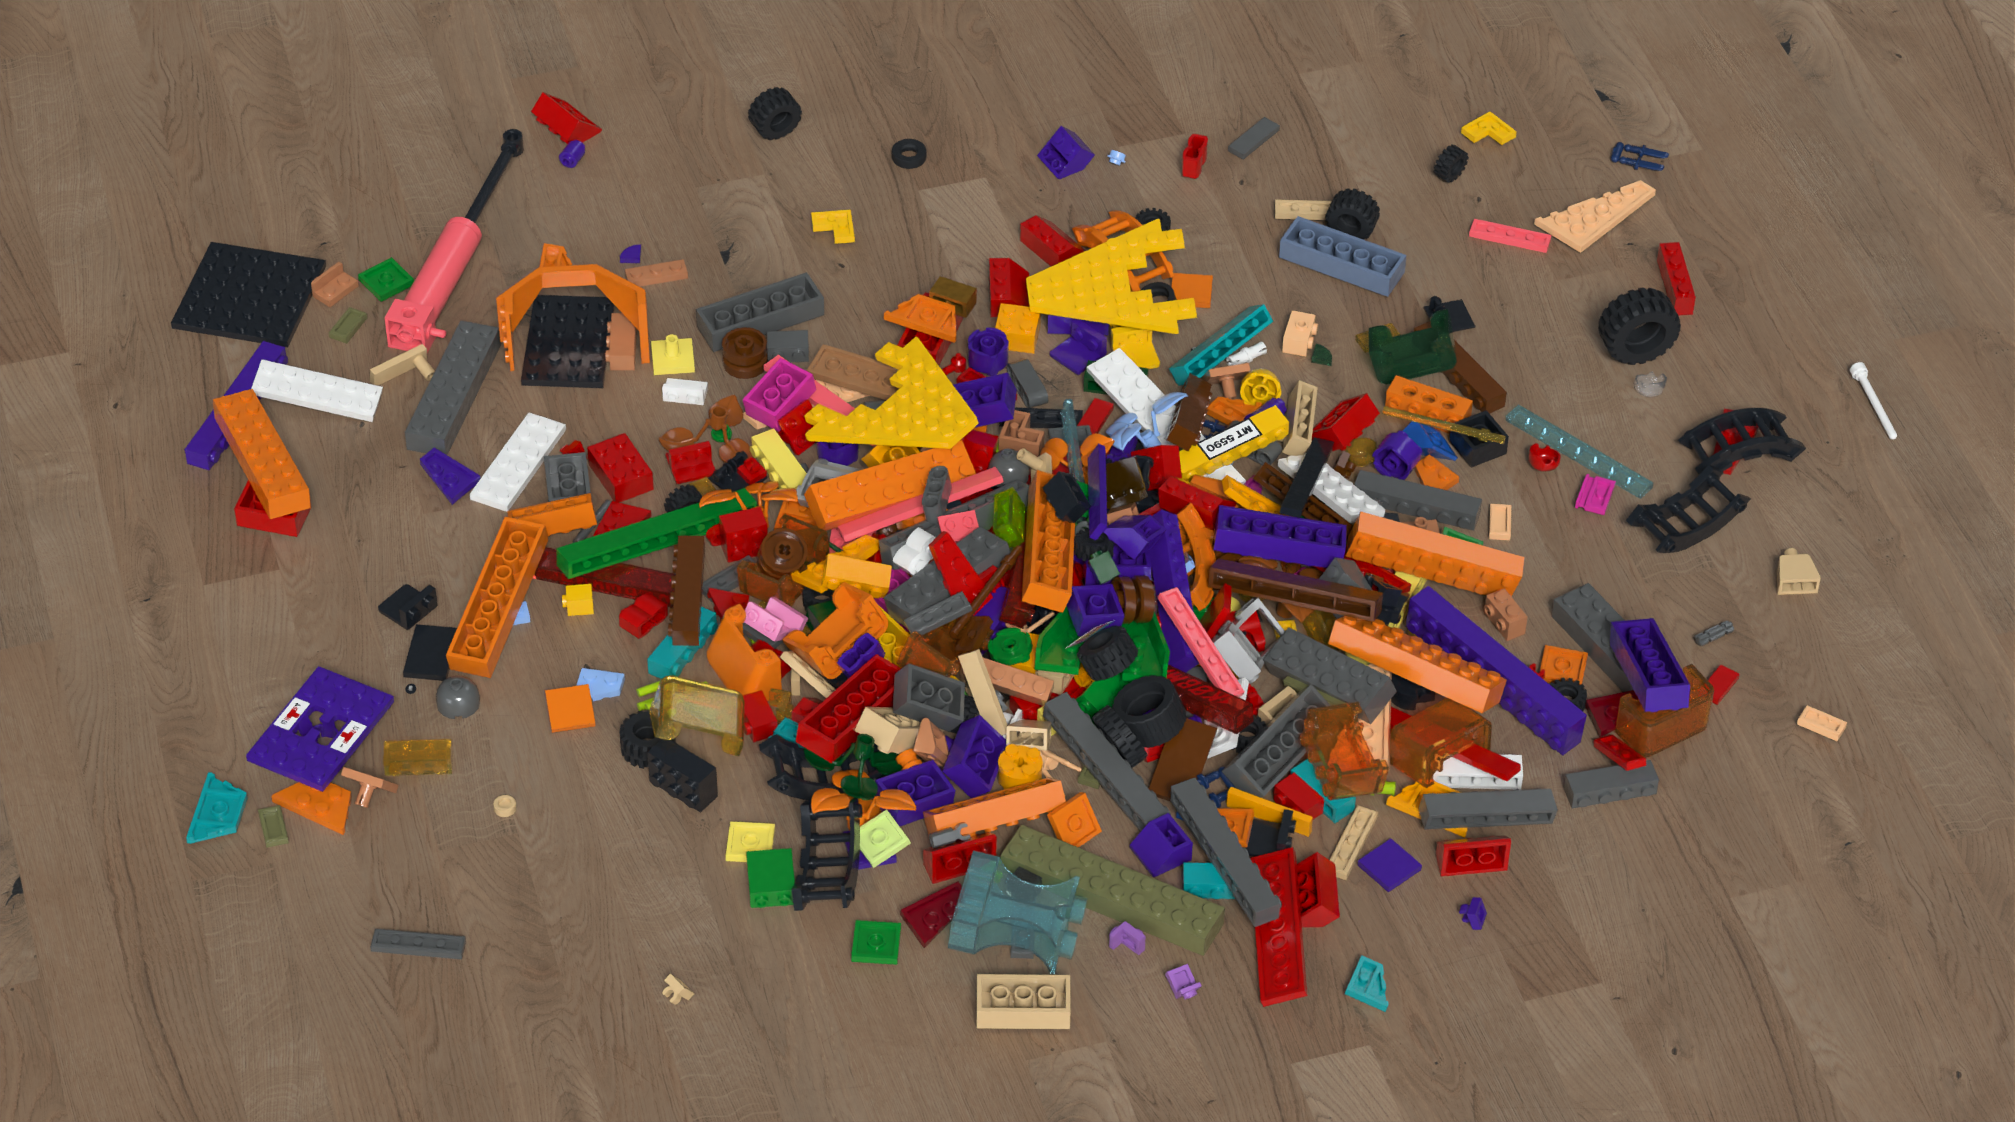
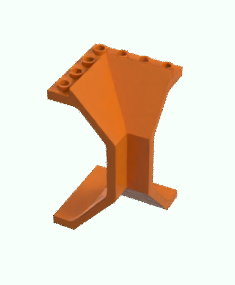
M597 264L538 267L496 298L500 342H504V348L508 349L505 351V361L510 363V371H514V330L541 289L549 287L596 285L640 332L642 364L650 363L645 289Z

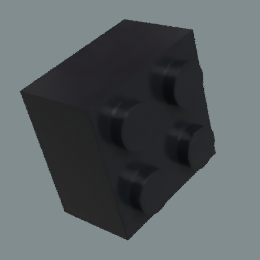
M1487 410L1451 424L1449 442L1471 468L1507 454L1509 436Z

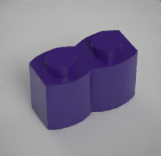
M866 633L857 639L853 648L842 654L837 664L843 674L849 679L874 655L877 654L884 658L885 652L879 641L869 633Z

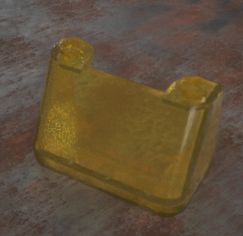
M666 676L660 681L649 710L656 738L674 739L679 735L681 728L684 727L723 736L721 740L722 750L725 753L740 756L744 740L745 702L743 695L739 691L677 676Z

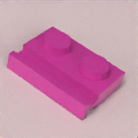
M1586 474L1576 500L1575 508L1582 507L1585 511L1605 515L1615 489L1616 481L1598 476L1593 478L1589 477L1590 474Z

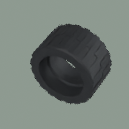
M1151 675L1133 680L1118 692L1113 701L1112 709L1130 728L1143 747L1151 748L1170 741L1182 730L1186 722L1187 713L1174 685L1169 679L1162 676ZM1152 709H1155V710H1153L1152 712L1143 715V714L1146 713L1147 711L1152 710Z

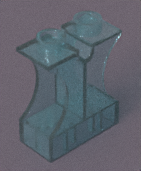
M973 851L953 915L948 948L975 955L977 952L992 946H1017L1032 951L1044 962L1050 974L1055 975L1059 958L1072 960L1078 933L1068 930L1069 923L1081 925L1084 918L1088 898L1077 895L1080 877L1075 876L1066 882L1056 885L1032 884L1013 875L1004 866L1000 857Z

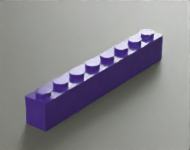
M263 341L224 396L251 389L261 360L287 365L288 357L286 356L285 347ZM214 409L185 448L187 464L210 470L218 462L222 452L229 446L215 420Z
M1161 509L1152 517L1167 530L1154 547L1149 550L1156 597L1162 592L1177 587L1193 611L1178 517ZM1157 598L1161 628L1170 650L1168 668L1185 674L1197 666L1199 662Z

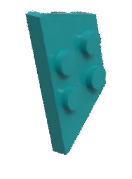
M208 772L186 837L187 843L191 844L236 833L248 799L247 792L233 787L226 780L222 782L216 779L215 774Z

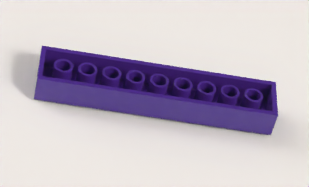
M1427 586L1410 598L1405 626L1411 633H1414L1429 645L1440 646L1443 651L1449 654H1457L1463 660L1475 662L1481 665V668L1487 671H1495L1501 675L1500 677L1507 679L1499 704L1562 756L1581 743L1587 717L1582 710L1430 586Z

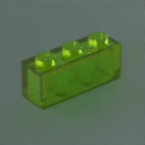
M1014 487L994 495L993 531L997 537L1008 542L1009 548L1024 542L1025 505Z

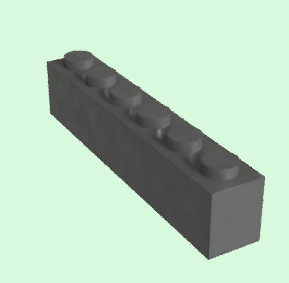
M1364 470L1359 471L1354 484L1386 510L1415 517H1424L1427 520L1436 519L1437 522L1474 531L1481 513L1482 499Z
M1540 788L1533 790L1423 794L1418 808L1424 829L1552 824L1558 811L1552 790Z

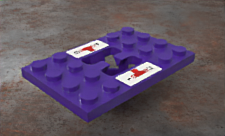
M318 666L246 754L247 761L323 792L394 703V696ZM319 711L323 713L319 718L322 724L312 725L309 719L312 712ZM341 720L346 722L338 732L335 727V721ZM299 730L301 736L296 735L295 733ZM321 733V737H329L333 740L324 746L318 744L317 739L320 738Z

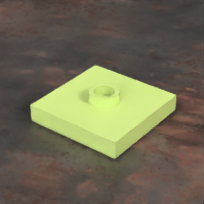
M887 809L860 826V851L873 868L911 844L909 838Z

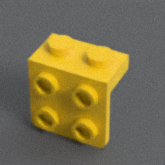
M1127 326L1111 329L1110 347L1112 352L1121 348L1138 367L1153 369L1160 366L1159 358L1152 344V330Z

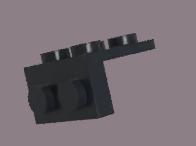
M405 584L378 606V611L404 629L409 630L438 606L436 588L429 584L419 592L412 586Z
M1284 809L1281 823L1253 819L1248 847H1245L1249 856L1256 857L1292 847L1293 837H1290V834H1294L1296 829L1293 811Z

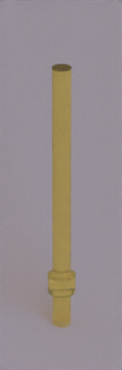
M1384 406L1383 409L1384 415L1477 437L1480 441L1484 442L1489 440L1501 444L1505 443L1506 436L1491 433L1488 429L1482 428L1479 430Z

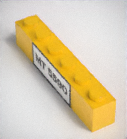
M1275 405L1199 441L1196 446L1192 445L1189 451L1184 449L1179 451L1182 479L1191 482L1194 475L1204 476L1211 474L1216 469L1228 466L1241 457H1246L1260 448H1265L1276 440L1285 438L1289 432V421Z

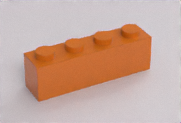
M591 493L507 511L509 518L545 525L548 537L551 534L569 533L574 529H588L593 525H597Z

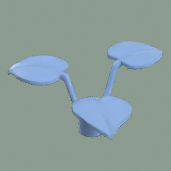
M1172 392L1164 395L1152 405L1153 411L1151 416L1154 432L1148 429L1140 433L1142 426L1139 423L1132 424L1138 418L1135 413H1127L1119 417L1107 428L1106 434L1115 441L1113 446L1122 451L1134 436L1140 440L1145 449L1162 445L1157 438L1160 433L1157 428L1156 414L1166 411L1179 400L1188 397V395L1181 392Z

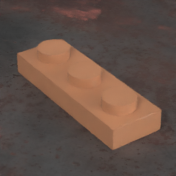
M684 259L625 269L626 280L641 287L688 279V272Z

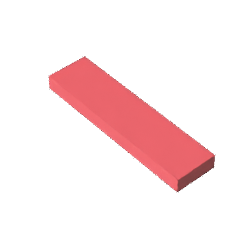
M1474 219L1469 232V237L1544 253L1548 251L1552 236L1479 219Z

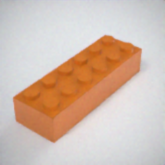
M1047 777L923 811L928 836L930 833L950 827L954 829L959 823H966L968 826L962 828L960 833L962 836L969 834L970 837L976 835V831L984 830V832L997 830L998 825H1016L1020 819L1040 818L1039 814L1050 813L1065 803L1066 800L1061 780Z

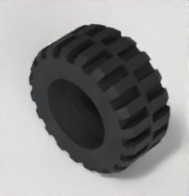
M1638 288L1635 291L1632 289L1624 295L1620 294L1615 301L1612 300L1608 304V308L1603 310L1598 323L1599 334L1611 357L1618 360V362L1635 365L1636 363L1644 364L1648 360H1655L1659 355H1664L1668 348L1671 349L1674 345V341L1677 340L1681 329L1680 318L1668 296L1653 288H1648V290L1646 288ZM1641 324H1644L1643 326H1641V327H1639V328H1637V329H1634V328H1636L1637 326H1639V325H1641Z

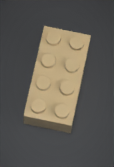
M865 707L855 731L859 734L872 736L875 740L874 743L878 745L877 749L881 752L900 754L914 748L921 722L893 713V708Z
M977 974V1028L1070 1029V975Z

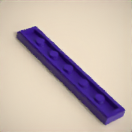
M1098 444L1088 457L1089 504L1091 505L1089 508V537L1097 540L1107 527L1105 446Z

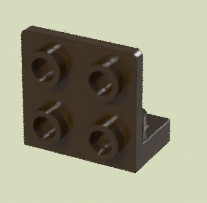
M1135 456L1106 464L1107 510L1148 497Z

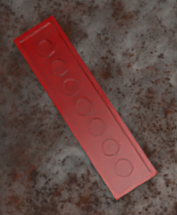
M1291 847L1250 858L1253 863L1257 864L1263 879L1268 880L1273 894L1277 895L1281 901L1279 918L1255 927L1260 1000L1263 1007L1308 996L1296 852Z

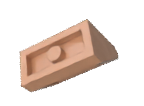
M924 718L921 721L913 751L925 762L934 760L937 766L944 767L949 755L944 732L928 718Z

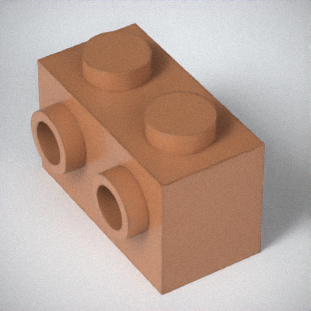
M1504 588L1486 595L1484 614L1505 640L1509 641L1524 635L1528 616Z

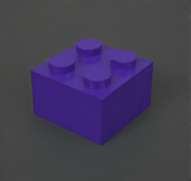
M1113 584L1072 586V595L1066 606L1078 636H1083L1093 628L1111 621L1113 622L1104 629L1112 626H1122L1124 613Z

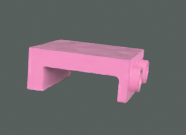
M770 597L765 609L754 602H748L745 609L746 620L744 623L775 642L782 640L793 630L803 631L808 617L778 598Z

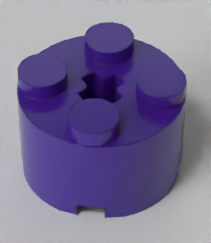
M991 327L986 328L985 331L975 330L968 338V366L989 376L997 375L1008 364L1009 342L1006 334L999 329Z
M1399 430L1397 433H1390L1385 436L1373 453L1372 457L1375 459L1373 464L1380 474L1405 480L1420 461L1423 451L1420 446L1408 437L1407 433Z
M817 442L818 458L826 459L828 462L848 466L858 460L859 444Z

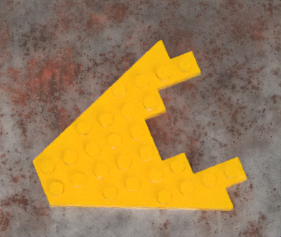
M1156 219L1116 238H1110L1105 243L1027 277L1026 283L1030 312L1179 334L1177 320L1197 318L1194 298L1153 303L1151 289L1131 292L1127 270L1146 268V253L1185 248L1182 229L1162 231L1160 219Z
M918 337L912 339L903 348L888 342L875 353L877 361L898 369L889 380L892 386L899 388L876 410L860 404L849 415L845 416L821 404H817L804 415L806 422L814 425L805 433L808 441L951 449L979 424L976 415Z

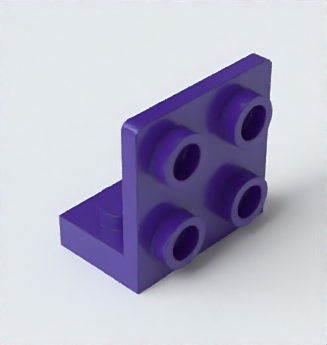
M1075 319L1072 321L1071 337L1051 350L1050 357L1077 375H1080L1086 370L1088 360L1097 361L1106 356L1107 337L1082 320Z

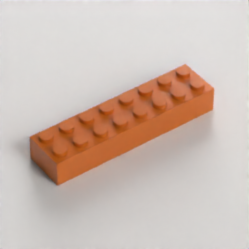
M244 390L213 399L215 420L268 517L273 519L311 508L309 488L254 390Z
M961 440L951 449H930L812 484L808 487L804 496L819 532H823L924 494L929 472L936 466H945L948 469L951 483L975 475L976 472Z
M1037 470L1028 490L1022 601L1063 613L1072 595L1075 523L1061 521L1056 516L1053 505L1046 498L1047 495L1043 487L1055 475Z
M1361 511L1348 536L1345 554L1346 557L1422 577L1480 595H1489L1505 588L1512 597L1522 578L1524 557Z
M504 517L446 653L450 670L491 678L549 540L545 525Z
M1342 616L1335 620L1328 644L1480 713H1484L1500 703L1507 679L1500 677L1501 675L1495 671H1487L1475 662H1467L1461 656L1454 653L1449 654L1443 651L1440 646L1429 645L1423 642V639L1420 637L1409 636L1402 629L1391 628L1379 619H1375L1372 622Z

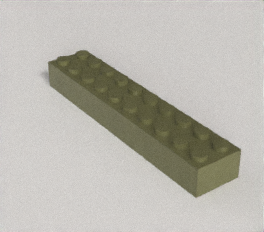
M1022 824L1001 854L1000 873L1025 883H1036V887L1119 922L1123 923L1126 921L1136 929H1140L1143 932L1202 956L1205 955L1224 925L1225 907Z

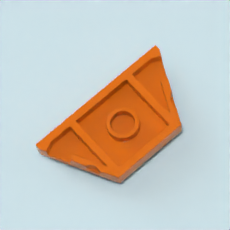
M917 294L911 297L910 300L900 303L898 309L893 312L886 311L884 313V320L953 343L956 342L954 305Z
M298 782L271 796L273 803L344 835L346 819H348L349 815L348 808L352 799L351 791L330 782L322 792Z

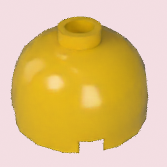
M1262 368L1253 369L1248 372L1242 379L1240 394L1244 404L1256 406V402L1264 404L1272 398H1280L1281 386L1277 376L1270 370Z

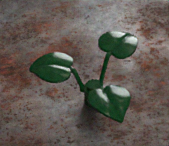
M868 734L858 735L856 743H852L843 757L840 755L833 763L828 762L804 747V755L807 762L815 769L822 771H832L835 765L841 766L853 752L855 758L860 761L858 777L852 775L845 776L841 780V789L847 795L857 799L871 800L878 791L877 783L873 779L862 778L864 762L867 759L871 766L876 767L883 775L888 776L902 771V766L896 762V757L899 754L893 752L889 754L883 752L874 753L875 740Z

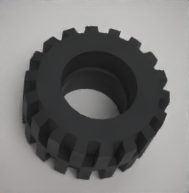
M779 87L770 88L766 92L760 93V96L754 99L755 101L751 103V108L748 110L750 122L760 135L768 140H777L780 137L787 136L788 133H791L798 126L802 115L800 105L789 91L782 87L780 89Z
M1349 188L1345 189V191L1341 190L1334 196L1326 213L1327 226L1363 240L1368 239L1380 217V208L1377 206L1376 200H1372V196L1366 195L1364 191L1360 192L1358 189L1350 190Z
M1112 626L1088 638L1079 648L1077 656L1090 678L1100 681L1116 676L1129 667L1137 657L1138 649L1124 627Z
M641 710L638 711V714L632 713L629 715L630 718H625L620 726L622 756L634 767L636 765L642 769L648 767L647 752L664 736L676 743L673 721L666 714L661 715L659 711L652 712V710H647V712H643Z

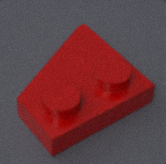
M709 588L707 592V597L711 598L714 603V610L720 617V622L727 609L740 604L745 610L749 602V595L714 588Z

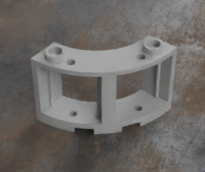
M823 458L817 459L808 470L802 485H798L796 489L799 504L809 507L804 494L810 485L817 483L819 480L826 481L866 468H854L828 462V460Z
M1253 597L1235 613V619L1232 622L1230 620L1226 621L1218 630L1220 636L1216 635L1212 639L1219 653L1238 678L1245 677L1250 684L1259 678L1258 674L1261 672L1264 664L1263 659L1285 632L1258 597ZM1258 609L1280 635L1261 655L1239 629Z

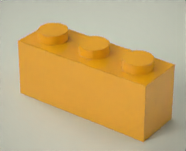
M828 554L824 564L822 587L836 590L843 582H846L871 594L873 598H884L889 590L892 566Z

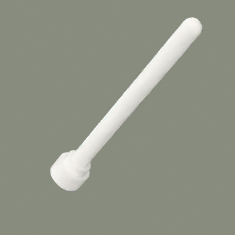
M1862 362L1855 363L1850 368L1852 377L1860 381L1889 438L1892 440L1896 439L1897 433L1867 379L1868 370L1865 364Z

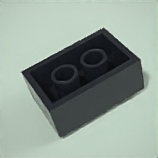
M665 736L647 752L649 781L655 787L663 789L671 797L681 800L689 808H694L700 813L718 797L715 766Z

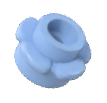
M1111 150L1110 155H1107L1110 158L1109 162L1120 166L1121 163L1126 162L1124 161L1126 155L1118 151Z

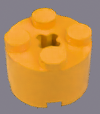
M1010 744L1006 746L998 759L999 785L1001 784L1004 789L1042 779L1043 760L1040 751L1037 748Z

